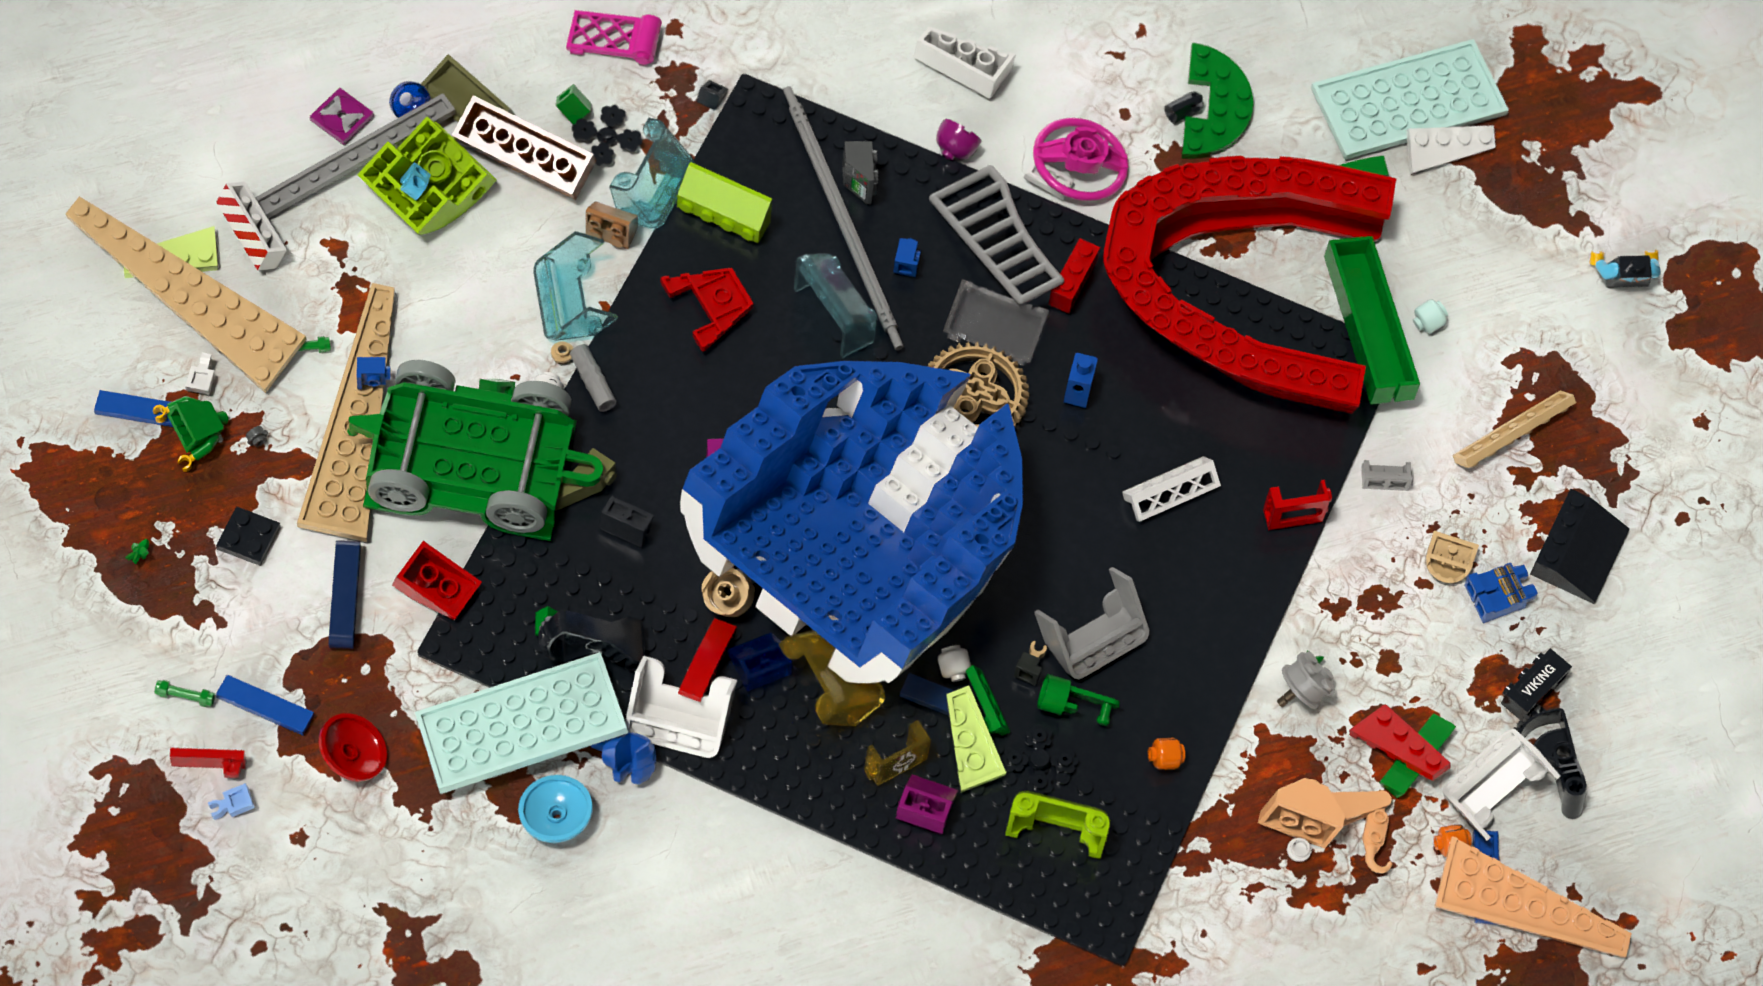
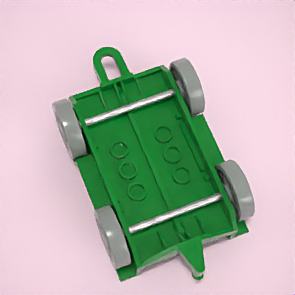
M409 360L399 365L395 378L396 385L388 387L379 414L349 417L347 433L350 436H356L360 433L373 440L366 475L367 491L363 503L364 508L404 515H423L429 513L433 507L480 515L487 525L502 532L551 541L561 483L591 487L598 484L603 476V464L597 457L569 450L570 441H573L577 420H572L568 417L572 399L565 390L548 382H522L514 388L513 396L457 385L454 391L456 380L447 368L431 361ZM566 461L591 465L594 468V472L582 474L565 471L564 468Z

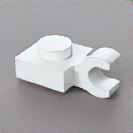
M202 352L199 366H191L185 385L187 391L209 395L215 376L214 370H210L213 363L211 359L212 354Z

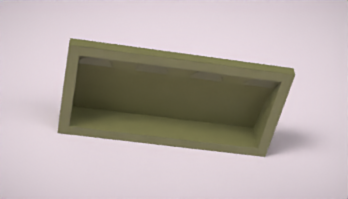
M449 54L418 86L431 99L443 93L455 108L456 114L451 117L458 123L473 96L515 115L511 108Z

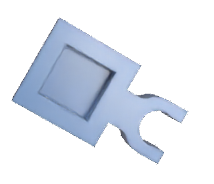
M246 783L223 792V800L208 802L211 809L219 807L218 811L211 813L214 820L223 817L226 812H229L234 817L255 808Z

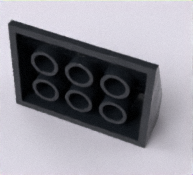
M1570 488L1530 575L1595 604L1630 528L1594 499Z

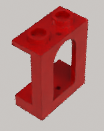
M1321 480L1316 495L1282 500L1279 486L1270 488L1263 508L1268 530L1323 522L1325 514L1328 512L1329 502L1332 501L1331 490L1326 487L1325 480ZM1315 508L1317 512L1312 515L1281 519L1283 512Z

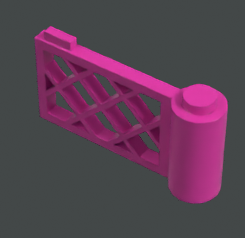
M575 10L566 49L570 51V54L583 55L586 52L633 58L638 64L647 65L654 60L662 21L659 17L651 14H646L639 18ZM579 18L589 19L591 23L581 28L578 20ZM603 21H609L612 26L603 31L598 24ZM624 24H634L633 29L626 33L620 28ZM595 27L599 34L590 38L585 32ZM617 29L621 36L612 41L608 34ZM580 35L587 40L582 44H573V40ZM603 37L608 42L603 47L595 45V42ZM624 40L628 42V50L618 49L616 46Z

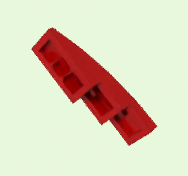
M714 618L691 662L678 694L701 702L716 676L717 669L726 654L727 647L735 634L737 626Z

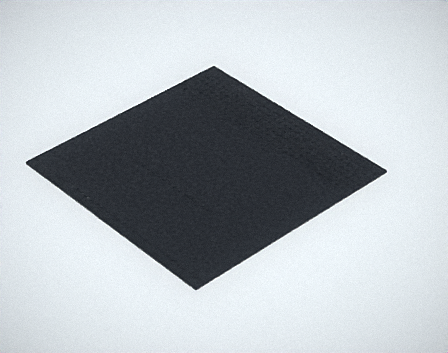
M742 74L692 163L772 198L771 222L759 243L752 240L748 241L732 231H726L717 224L706 222L695 214L682 211L677 207V194L682 184L681 181L588 346L602 374L605 376L606 382L616 400V405L610 410L599 411L592 396L586 389L577 367L564 389L572 399L568 417L572 420H577L573 441H570L569 450L588 454L594 448L614 461L617 472L614 482L611 485L607 484L598 493L555 511V523L551 541L502 532L488 525L463 568L482 583L455 620L438 613L418 648V656L488 688L565 664L556 663L545 657V654L541 651L538 636H535L536 612L548 606L558 612L560 610H567L609 622L626 617L642 620L646 657L657 659L664 665L663 684L680 688L714 618L737 626L735 634L727 647L726 654L713 679L714 681L718 677H728L737 680L731 712L718 753L713 757L706 758L653 744L656 751V762L1123 967L1130 957L1379 404H1370L1364 382L1360 405L1352 414L1283 399L1253 390L1197 359L1147 325L1128 306L1111 282L1103 260L1109 224L1007 182L1013 202L1027 232L1059 273L1063 270L1079 238L1100 247L1098 261L1070 313L1049 305L1051 290L1023 305H1019L929 201L931 194L979 170L955 160L951 161L943 155L795 94L798 103H801L898 326L896 330L904 347L901 350H895L889 334L884 331L789 111L790 105L783 89L748 74ZM872 141V149L877 150V164H875V168L878 170V183H876L877 191L876 195H872L871 204L863 202L843 185L842 164L845 142ZM989 175L941 199V201L948 207L995 183V181ZM999 190L953 215L958 221H961L1002 200L1001 191ZM1007 208L969 226L966 230L973 236L1010 217ZM1012 225L978 244L983 250H986L1018 232L1015 226ZM900 238H911L918 241L917 250L921 251L916 277L893 273ZM1022 241L994 255L991 259L998 265L1028 248ZM1169 249L1151 261L1152 269L1158 277L1161 276L1172 290L1171 293L1179 301L1183 300L1215 317V321L1235 329L1237 333L1244 337L1248 335L1261 343L1358 364L1346 325L1340 320ZM1033 256L1003 273L1010 280L1039 265V263ZM732 268L751 298L753 308L706 351L702 352L692 336L693 331L712 322L692 289L669 298L660 283V278L663 276H669V278L680 277V274L686 273L696 275L703 274V271ZM1045 271L1018 285L1016 288L1021 294H1024L1052 278ZM977 341L979 347H984L986 343L989 349L996 346V352L999 353L1004 350L1005 357L1011 355L1012 362H1018V368L1023 369V375L1027 378L1029 399L1027 400L1028 406L1025 415L1021 417V421L1019 424L1016 423L1015 426L1022 456L1023 505L1015 544L1000 567L994 571L984 591L975 598L970 607L951 629L926 649L894 680L889 683L885 680L875 683L846 682L828 667L836 649L808 625L804 626L793 636H790L755 607L763 589L757 583L753 584L755 592L751 606L738 617L722 616L711 611L705 605L702 584L705 577L712 570L701 562L691 540L685 516L681 513L680 508L682 489L689 470L706 459L707 439H724L729 427L758 407L765 387L795 366L839 361L903 362L928 366L936 355L940 356L942 350L948 352L950 346L956 349L959 343L962 347H965L967 342L971 346H975ZM1075 353L1098 358L1086 408L1063 402ZM976 361L958 362L947 367L946 370L959 369L968 373ZM995 367L997 378L994 384L1003 387L1007 391L1010 400L1014 401L1015 391L1013 384L1000 369ZM1075 385V390L1082 391L1083 387ZM838 395L828 402L826 408H839L837 406ZM966 409L961 410V411L966 412V413H967V412H970L969 410H966ZM980 412L979 417L973 424L980 425L991 415ZM1203 456L1213 460L1220 481V487L1140 522L1136 520L1132 504L1124 500L1123 491ZM566 461L564 470L573 472L579 463ZM1210 472L1203 474L1199 482L1203 486L1212 483ZM1321 480H1325L1326 487L1331 490L1332 501L1329 502L1328 512L1325 514L1323 522L1268 530L1263 508L1270 488L1279 486L1282 500L1316 495ZM1188 481L1183 483L1179 493L1183 495L1189 493L1193 483ZM1168 490L1162 492L1159 502L1163 504L1168 502L1173 492ZM611 496L654 515L650 533H646L642 547L599 529L601 512ZM1146 499L1138 503L1141 513L1148 511L1152 501ZM1315 508L1283 512L1281 519L1312 515L1317 512ZM1114 567L1133 579L1149 628V635L1144 643L1081 679H1075L1068 675L1047 646L1045 656L1039 661L1038 666L1042 669L1036 686L1014 677L1016 665L1023 652L1030 654L1031 643L1033 641L1036 642L1034 647L1036 651L1043 650V647L1046 645L1034 613L1036 610H1040L1056 620L1058 625L1065 628L1067 635L1105 614L1103 599L1109 592L1115 589L1109 571L1110 568ZM728 588L724 591L728 596L732 593ZM565 633L561 634L557 638L564 640ZM960 645V648L967 650L971 666L974 665L983 671L1010 729V732L1004 736L997 733L990 735L1000 758L1004 755L1005 748L1012 747L1014 749L1021 748L1023 754L1029 759V755L1035 749L1027 744L1025 733L1028 728H1035L1037 724L1052 731L1051 745L1044 748L1048 752L1050 759L1058 749L1063 751L1065 749H1072L1075 753L1074 757L1078 759V764L1075 766L1072 774H1066L1064 771L1058 773L1056 767L1052 766L1051 763L1042 770L1045 775L1052 777L1051 784L1053 785V791L1050 794L1044 793V795L1099 808L1108 814L1110 824L1101 858L1090 857L1088 846L1085 843L1079 842L1082 831L1035 819L1032 830L1023 829L1019 832L1017 838L1005 835L1014 798L1019 792L1027 791V777L1034 775L1037 769L1031 767L1028 760L1027 765L1023 766L1021 772L1016 770L1013 772L1006 771V775L961 793L950 717L900 697L901 689L908 674H914L954 691L970 686L981 715L985 718L986 714L968 675L965 674L966 679L952 682L951 678H944L941 674L938 656L942 653V649ZM601 653L624 721H626L636 671L626 670L624 659L616 662L612 659V656L606 657L604 653ZM1047 674L1070 680L1073 687L1118 700L1120 702L1119 708H1111L1110 723L1107 726H1103L1096 721L1097 716H1100L1102 705L1068 696L1067 702L1079 706L1078 711L1075 713L1063 711L1061 715L1038 709L1037 704L1040 690ZM711 685L705 693L706 695H709ZM1176 738L1180 744L1184 745L1185 760L1177 769H1156L1153 762L1149 761L1148 748L1152 747L1156 739ZM911 751L910 755H913V754L916 755V757H915L914 760H913V758H914L913 756H909V757L906 758L908 752ZM909 761L908 763H906V764H904V765H902V766H897V765H896V763H898V762L901 763V764H903V763ZM896 765L895 769L902 768V772L898 774L899 770L895 771L893 767ZM911 775L958 790L942 834L896 819L899 802Z

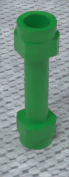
M321 336L318 337V340L305 341L298 351L319 349V353L331 351L330 338Z
M157 680L154 694L167 698L168 695L194 700L204 707H212L215 700V693L203 689L202 692L176 687L166 680Z

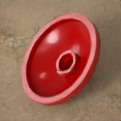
M341 713L331 717L321 728L319 734L320 752L327 765L336 774L350 781L363 782L374 778L382 771L387 759L386 744L379 730L370 721L356 714Z

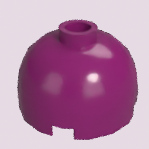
M950 119L942 121L936 134L937 145L943 150L941 154L951 161L954 158L962 160L971 157L978 149L982 140L972 131L970 133L967 132L964 126Z

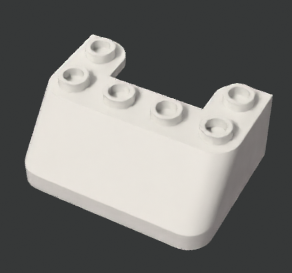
M643 656L635 672L625 721L628 732L641 734L649 738L655 745L706 758L715 756L720 748L731 712L737 680L728 677L716 678L711 684L709 695L705 694L701 702L678 694V687L663 684L664 665L657 659Z

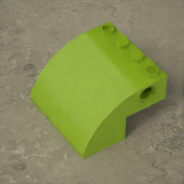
M427 116L398 148L387 142L357 174L419 235L434 232L456 220L471 208L497 181L444 128ZM430 150L442 151L448 155L452 163V170L447 180L437 185L428 184L416 201L400 190L402 183H400L401 177L414 162L418 164L422 154Z

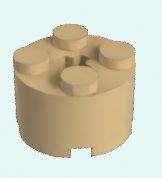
M734 568L729 569L720 577L711 571L705 577L702 584L705 605L711 611L722 616H740L749 609L754 599L755 587L746 574ZM726 588L732 592L730 596L724 592Z

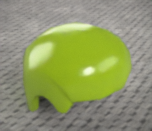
M430 150L422 154L418 161V165L431 174L428 184L437 185L443 183L450 176L452 163L448 155L442 151Z

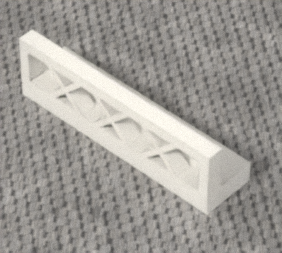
M1203 456L1127 489L1122 493L1124 500L1132 504L1136 520L1140 522L1221 485L1213 460ZM1210 472L1212 483L1205 486L1199 484L1203 474ZM1187 481L1193 483L1189 493L1184 495L1179 493L1183 483ZM1166 490L1173 492L1168 502L1164 504L1159 502L1162 492ZM1146 499L1152 501L1148 511L1141 513L1138 503Z

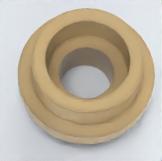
M557 342L551 348V357L559 364H566L572 359L570 351L573 349V346L568 342ZM560 350H565L566 352H565V353H560L559 351H560Z

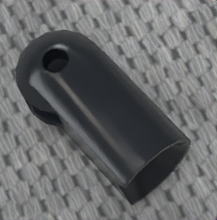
M1192 91L1165 105L1164 110L1169 121L1175 124L1185 119L1186 116L1200 111L1203 108V96L1199 92Z

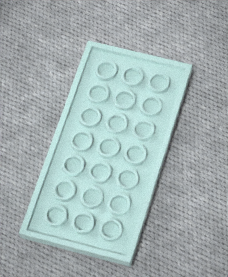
M1474 39L1312 83L1311 86L1313 94L1345 160L1407 143L1406 130L1465 127L1501 117L1508 113L1507 105Z
M600 652L415 712L440 794L628 733Z

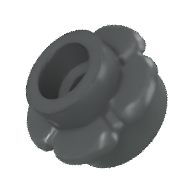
M262 426L252 428L246 434L247 443L255 447L263 445L267 441L268 431L264 430Z

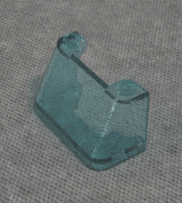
M649 117L643 127V133L647 139L653 141V144L636 174L630 172L617 174L609 188L617 209L638 215V225L655 229L662 226L677 201V194L690 162L694 163V160L662 121Z

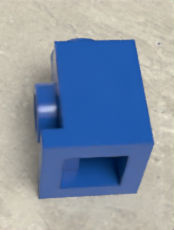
M900 238L893 273L916 277L921 251L917 250L918 241L911 238Z
M357 357L358 389H362V385L372 387L386 385V380L391 379V368L386 366L385 357Z

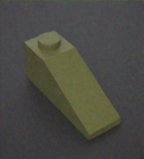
M592 448L588 454L597 457L603 464L601 481L591 487L562 483L555 511L602 491L607 484L611 485L617 476L615 462ZM579 463L573 472L591 474L594 472V468L591 465Z

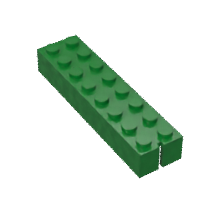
M1373 236L1329 240L1324 259L1357 363L1366 366L1363 382L1370 404L1389 403L1392 398H1394L1395 402L1415 400L1420 381Z

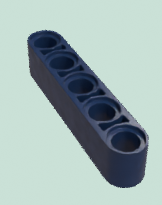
M336 540L329 648L354 649L361 555L360 541Z

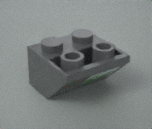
M872 141L845 142L842 164L843 185L863 202L871 204L872 195H876V183H878V170L875 168V164H877V150L872 149Z

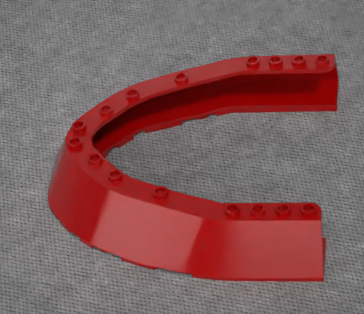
M1226 156L1209 158V161L1186 163L1181 166L1175 164L1164 168L1160 173L1153 176L1148 175L1138 181L1134 187L1128 191L1125 190L1116 200L1112 209L1103 252L1104 266L1111 282L1128 306L1147 325L1197 359L1253 390L1283 399L1352 414L1360 405L1366 366L1261 343L1248 335L1244 337L1237 333L1235 329L1215 321V317L1183 300L1179 301L1171 293L1172 290L1161 276L1158 277L1152 269L1151 261L1164 251L1193 236L1242 228L1293 225L1346 238L1373 236L1374 242H1377L1382 235L1385 219L1389 220L1391 216L1397 178L1309 159L1280 156L1279 159Z

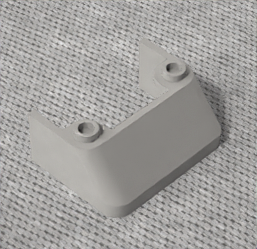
M1114 567L1110 568L1109 571L1115 589L1109 592L1103 599L1105 614L1067 635L1065 628L1058 625L1056 620L1040 610L1034 612L1045 644L1067 674L1075 679L1084 678L1144 643L1148 638L1149 628L1133 579Z

